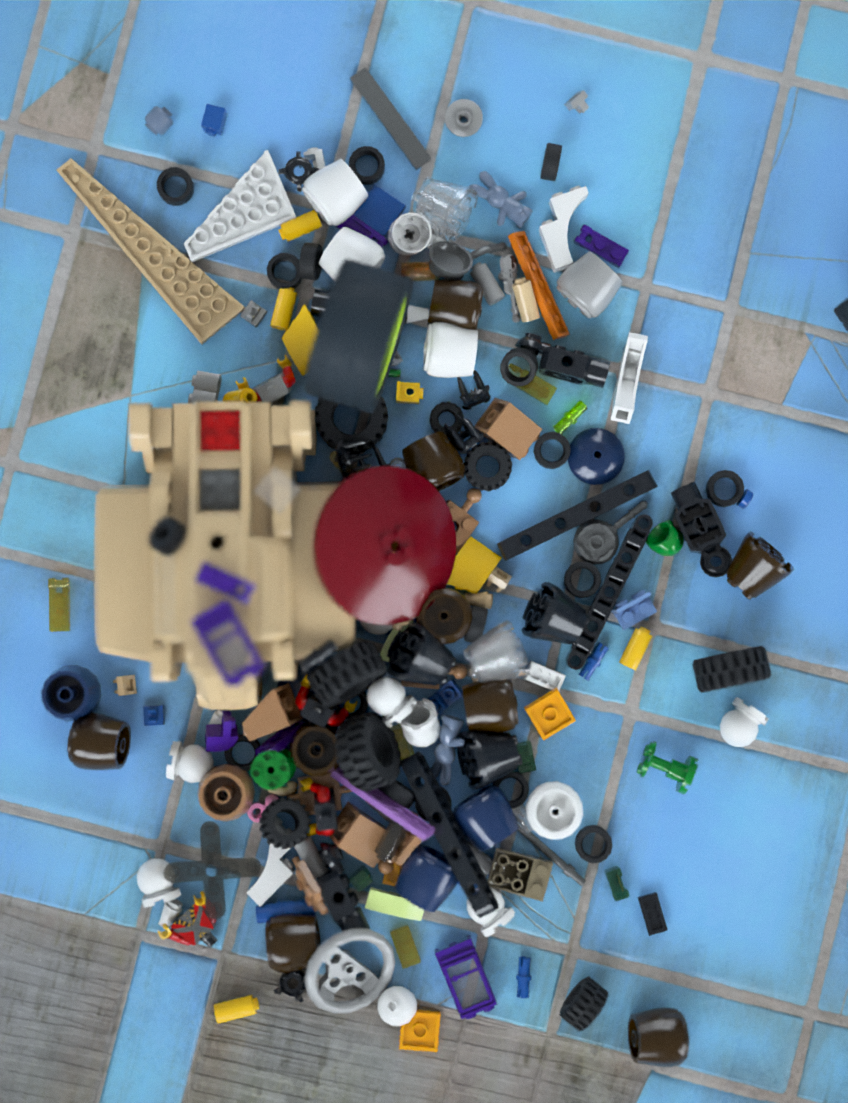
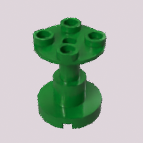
M653 741L649 745L647 744L643 751L645 758L643 763H639L636 773L640 774V777L643 778L649 766L666 772L665 777L677 781L676 791L685 794L688 791L685 788L686 785L690 786L694 779L698 759L689 756L685 763L671 759L669 762L654 756L657 742Z
M288 748L278 752L265 751L254 759L251 766V776L260 787L266 790H275L282 787L294 776L297 767L293 763Z

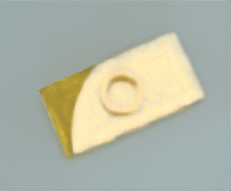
M409 925L391 930L390 934L402 968L405 969L421 963Z

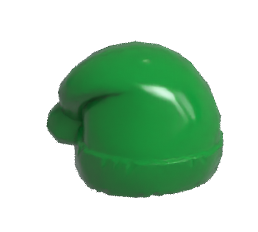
M667 520L659 523L651 530L647 536L646 544L651 550L661 556H674L682 549L684 539L681 531L674 527L673 521Z

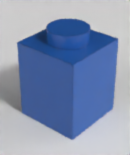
M206 104L201 127L207 135L216 136L217 134L222 136L227 117L226 109Z

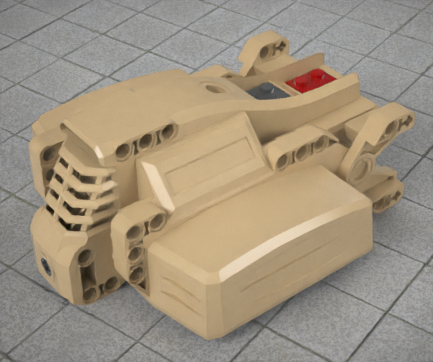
M310 400L290 401V406H272L270 402L244 403L243 401H197L191 404H172V408H153L151 403L129 404V438L132 451H142L146 472L151 474L150 484L109 485L100 489L96 494L94 550L95 636L97 647L101 653L151 662L152 682L177 681L181 673L182 663H186V670L192 674L194 684L196 685L197 701L200 707L211 710H238L257 706L262 701V672L254 677L251 674L244 677L245 682L235 688L233 685L227 687L198 633L190 620L225 600L230 601L264 662L273 661L274 680L296 679L298 661L308 656L314 648L321 647L330 639L336 644L337 651H341L354 644L357 635L356 619L342 611L327 595L317 575L313 556V537L319 513L328 496L342 481L297 482L296 471H305L306 455H316L315 410H311ZM165 516H171L187 530L185 531L187 536L183 537L185 542L180 544L182 547L180 549L177 548L175 554L172 552L171 556H164L149 546L150 542H148V538L151 537L149 532H153L152 526L155 527V522L157 520L160 522V518H165ZM203 562L256 585L255 590L249 596V603L245 604L195 581ZM239 585L236 593L242 594L244 587ZM231 620L208 633L206 637L212 645L214 641H219L237 631V628ZM239 633L220 643L218 647H213L228 676L255 661Z

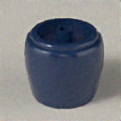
M78 665L63 666L53 671L44 682L41 691L42 702L46 710L55 718L66 722L75 721L93 713L98 707L101 699V685L96 675L89 669Z
M487 786L470 795L454 807V817L465 837L478 852L498 844L519 829L511 805L505 793L498 786Z
M421 844L415 847L403 863L394 888L399 895L413 905L434 913L452 893L458 884V880L443 853Z

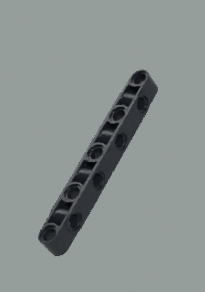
M647 470L497 543V546L504 561H507L658 486L650 470ZM629 485L633 488L632 495L625 494V486ZM591 502H596L599 505L598 512L590 510ZM556 519H562L565 522L563 529H558L555 526ZM524 535L529 536L531 539V543L528 546L522 545L520 541Z
M643 514L638 516L628 530L587 612V615L590 616L589 622L594 621L597 624V629L594 632H590L587 625L584 626L581 632V640L577 644L572 643L566 657V664L569 668L574 670L582 668L587 657L590 655L647 540L653 525V520L649 515ZM642 518L648 523L646 529L641 528L638 524ZM625 552L631 556L629 563H624L621 559L622 554ZM606 587H611L614 590V595L611 598L604 594ZM574 655L580 658V663L577 666H572L570 663V659Z
M416 752L401 761V767L429 824L436 829L434 834L477 917L483 918L498 910L497 899L422 753ZM421 777L424 779V785L421 783ZM438 813H441L442 820H440ZM456 848L460 850V856L457 854ZM474 884L478 886L479 891L475 890Z

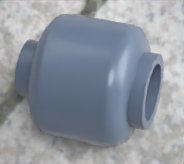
M155 106L145 116V126L155 135H163L173 125V120L170 118L172 113L165 107L161 109Z

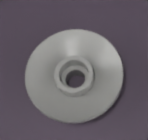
M457 100L446 110V126L456 136H471L482 125V111L471 100ZM461 118H466V119H467V122H466V123H462V122L460 121V119H461Z

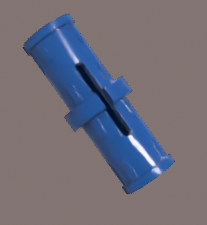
M598 642L592 655L587 657L588 661L578 674L583 677L586 671H588L584 678L588 681L597 666L600 667V661L609 650L608 647L604 646L603 650L599 652L603 646L600 642Z
M518 957L519 968L516 975L518 980L517 997L529 998V983L532 979L530 975L531 958Z

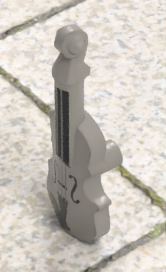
M510 254L500 258L501 273H499L498 278L499 280H504V292L511 296L512 320L518 323L520 322L519 309L512 288L517 279L518 262L515 255Z

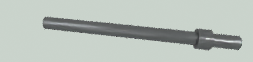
M516 819L519 826L518 831L563 870L562 873L568 878L571 877L580 886L586 882L571 864L563 861Z

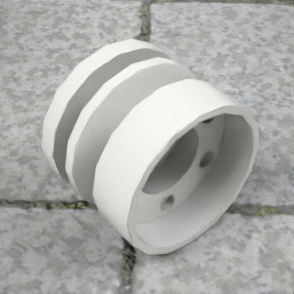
M411 212L401 215L391 224L388 230L390 246L395 252L403 256H412L421 252L428 246L432 235L431 226L427 219L418 213ZM406 232L412 233V236L410 238L406 239L404 237V235H406Z

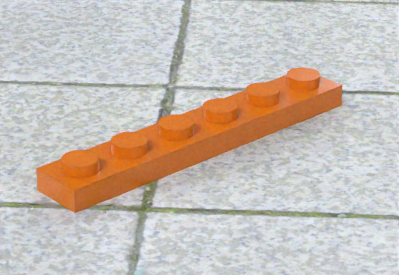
M525 231L510 234L508 238L511 247L514 249L526 280L531 281L536 302L553 340L568 336L570 333Z

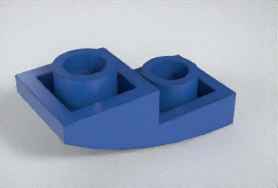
M451 679L427 700H430L435 705L438 716L459 699L463 692L457 683Z

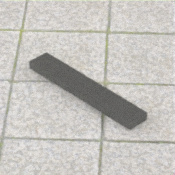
M366 67L350 78L351 82L415 170L429 162L431 156Z

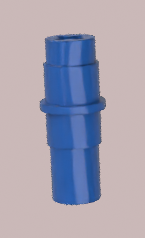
M305 899L295 901L277 900L275 903L255 906L257 924L266 923L267 920L275 915L289 913L315 915L312 907L307 906Z

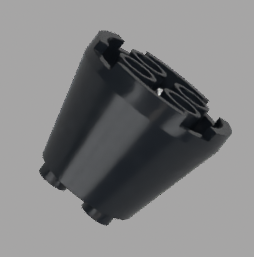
M544 582L541 585L542 589L537 594L533 593L525 608L522 618L525 620V627L522 628L523 635L532 639L563 644L579 643L582 638L581 632L584 626L588 624L590 616L586 614L585 609L556 585Z
M416 622L409 623L408 628L403 632L399 631L387 653V657L390 658L387 672L390 676L399 680L429 685H444L447 681V675L456 663V658L452 652L440 643L424 626Z
M469 730L459 733V739H464L465 744L457 747L458 761L462 775H466L470 781L468 786L471 789L483 788L522 765V758L517 750L518 739L516 735H511L509 732L490 733Z

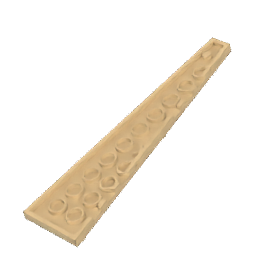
M70 158L57 169L61 177L201 344H204L244 311L245 307L221 288L73 159Z

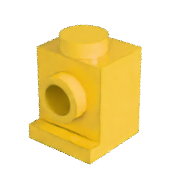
M397 381L396 403L419 404V399H423L424 388H420V383ZM408 389H412L414 393L412 395H408L406 391Z

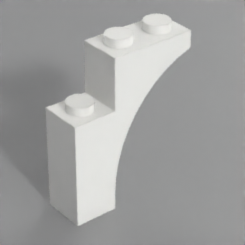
M575 186L570 189V192L564 194L563 192H558L550 198L549 206L555 221L552 219L544 221L539 228V233L554 273L567 269L573 264L568 247V225L575 209L588 196L586 186Z
M631 332L628 334L620 361L619 376L614 389L611 420L630 424L648 336Z
M277 815L275 816L274 823L278 831L283 834L293 832L290 828L286 830L281 825L283 821ZM273 844L269 845V854L264 871L256 883L247 891V894L259 906L294 873V865L287 858H282L290 847L281 849V847L274 848Z

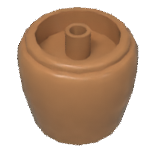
M222 764L215 766L205 774L199 783L197 793L199 805L208 816L215 820L225 822L236 820L247 813L253 804L255 796L253 780L247 771L236 765Z

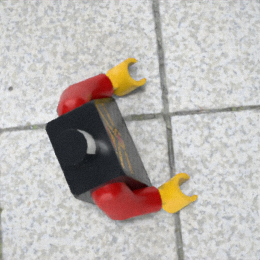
M306 674L301 682L302 687H300L295 699V704L300 709V715L322 728L340 726L349 713L354 712L357 701L354 704L347 701L343 708L336 705L329 708L323 706L317 695L309 691L312 687L307 679L308 674Z
M311 778L299 781L303 785L300 788L302 792L307 790L314 792L316 823L309 825L310 830L306 835H333L338 825L334 787L327 788L316 782L313 783Z

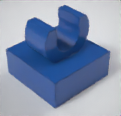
M164 705L143 706L144 726L164 725Z

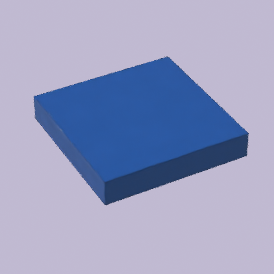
M374 184L368 193V198L353 215L385 237L391 224L398 219L406 205Z

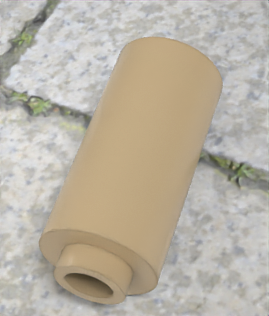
M526 277L516 279L512 288L522 322H530L540 318L531 281L526 280Z

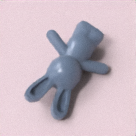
M480 172L479 179L489 190L477 184H471L468 187V191L475 196L486 199L492 207L500 209L497 218L498 226L504 224L507 216L521 229L532 214V209L518 202L526 198L527 193L521 191L509 197L506 189L498 186L488 172Z
M442 715L443 724L438 737L441 743L434 750L435 762L431 771L435 778L441 772V784L448 785L451 780V764L456 756L454 747L465 744L464 739H457L464 720L451 715Z

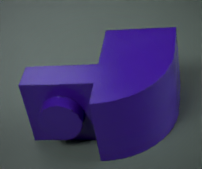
M222 710L221 724H206V752L225 751L233 747L237 742L238 729L237 724H235V717H231V710Z

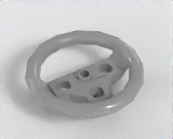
M368 928L348 929L333 935L317 948L308 962L304 980L309 998L318 1008L331 1013H351L367 1007L384 992L392 979L395 967L393 947L382 934ZM351 941H367L376 945L382 952L384 962L379 978L368 967L355 959L348 950L342 949L339 946ZM324 962L326 964V973L319 980L318 987V971L319 967ZM359 972H363L361 976L356 977ZM337 977L336 981L330 983L331 979ZM355 984L364 992L363 995L349 1001H334L335 993L343 986Z

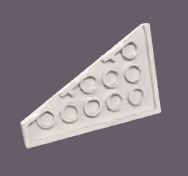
M268 150L263 152L264 154L241 177L230 193L222 199V202L213 209L203 224L185 241L184 245L191 262L279 227L280 224L296 218Z

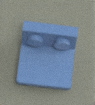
M640 590L631 595L632 599L630 601L626 599L614 605L616 608L612 612L623 631L657 612L649 598L652 595L650 591Z

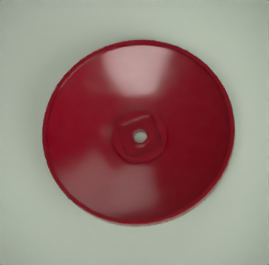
M371 467L349 476L328 496L315 525L313 556L317 575L330 599L342 611L355 619L372 624L391 625L415 618L419 615L422 605L429 595L436 589L446 587L454 567L456 532L451 512L444 498L424 477L401 467ZM392 541H396L397 543V549L395 551L391 550ZM435 600L430 602L426 610L434 603Z

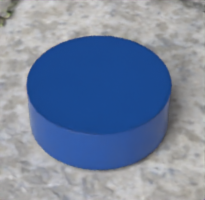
M746 489L741 499L737 502V506L742 509L746 508L753 498V492Z

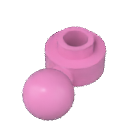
M270 794L265 798L263 804L254 802L247 812L250 820L259 822L263 810L272 801L278 800L279 797L275 794ZM256 808L260 809V812L257 815L253 814V811Z

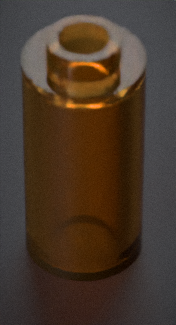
M401 262L402 276L412 278L413 281L439 280L431 272L429 262Z

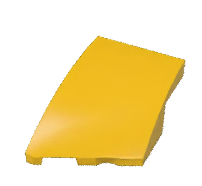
M306 305L301 307V311L293 319L290 327L282 336L284 345L302 376L307 374L310 354L318 328L314 317Z
M470 536L455 557L454 567L447 584L455 586V589L477 594L502 557Z

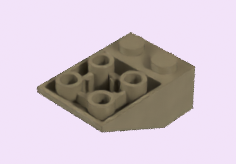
M496 848L488 883L492 888L543 902L553 862L529 854Z

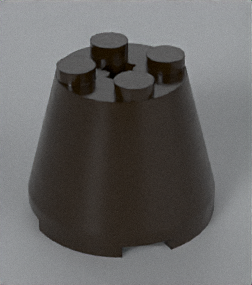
M751 531L744 537L726 572L727 582L734 588L738 586L743 590L742 594L749 600L758 597L794 571L792 564L789 562L786 564L784 557L776 548L762 537L757 539L753 537L754 533Z

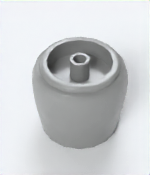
M589 251L560 275L556 282V289L565 299L568 297V302L575 309L578 307L584 316L595 318L607 308L623 281L605 262Z

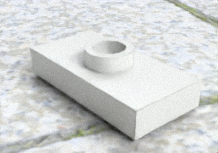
M531 660L523 676L525 680L550 690L557 688L558 691H560L566 677L565 674Z

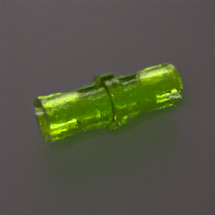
M579 400L572 409L564 413L563 418L553 426V429L557 433L563 434L572 424L577 422V419L588 407Z

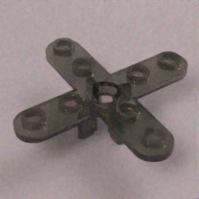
M208 821L200 828L202 861L169 863L164 868L163 875L170 883L203 881L205 912L209 918L216 920L221 918L226 910L223 879L254 877L260 872L261 864L254 857L222 859L219 827L215 822ZM215 866L217 868L215 876L207 875L206 868Z

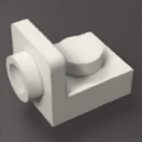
M310 148L307 152H303L304 158L308 161L314 160L313 167L319 169L325 167L322 149Z

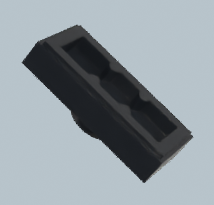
M653 892L637 897L648 935L651 936L668 931L657 893Z

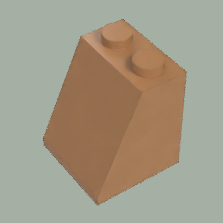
M494 398L474 426L480 434L484 432L485 438L494 444H500V447H504L511 457L518 460L527 455L528 448L533 442L537 441L540 436L539 433L542 431V428L513 404L498 398Z
M289 683L271 690L242 723L243 733L249 742L304 719L300 715V709L295 704V696Z
M348 801L337 817V829L329 837L337 847L374 868L382 860L387 848L392 845L395 835L387 827Z

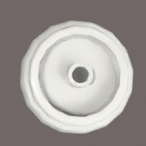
M342 159L314 172L304 181L302 187L304 195L314 210L329 226H337L345 222L368 198L366 189Z
M343 227L326 247L320 258L319 265L334 280L340 265L345 259L373 266V268H380L384 262L385 254L382 247L369 237L348 227Z
M444 322L429 324L426 341L424 342L423 370L429 376L439 378L472 376L476 360L478 330L465 329Z
M558 781L545 782L537 786L529 795L526 803V818L531 828L540 836L551 840L563 839L573 834L580 826L583 817L582 801L578 793L569 785Z

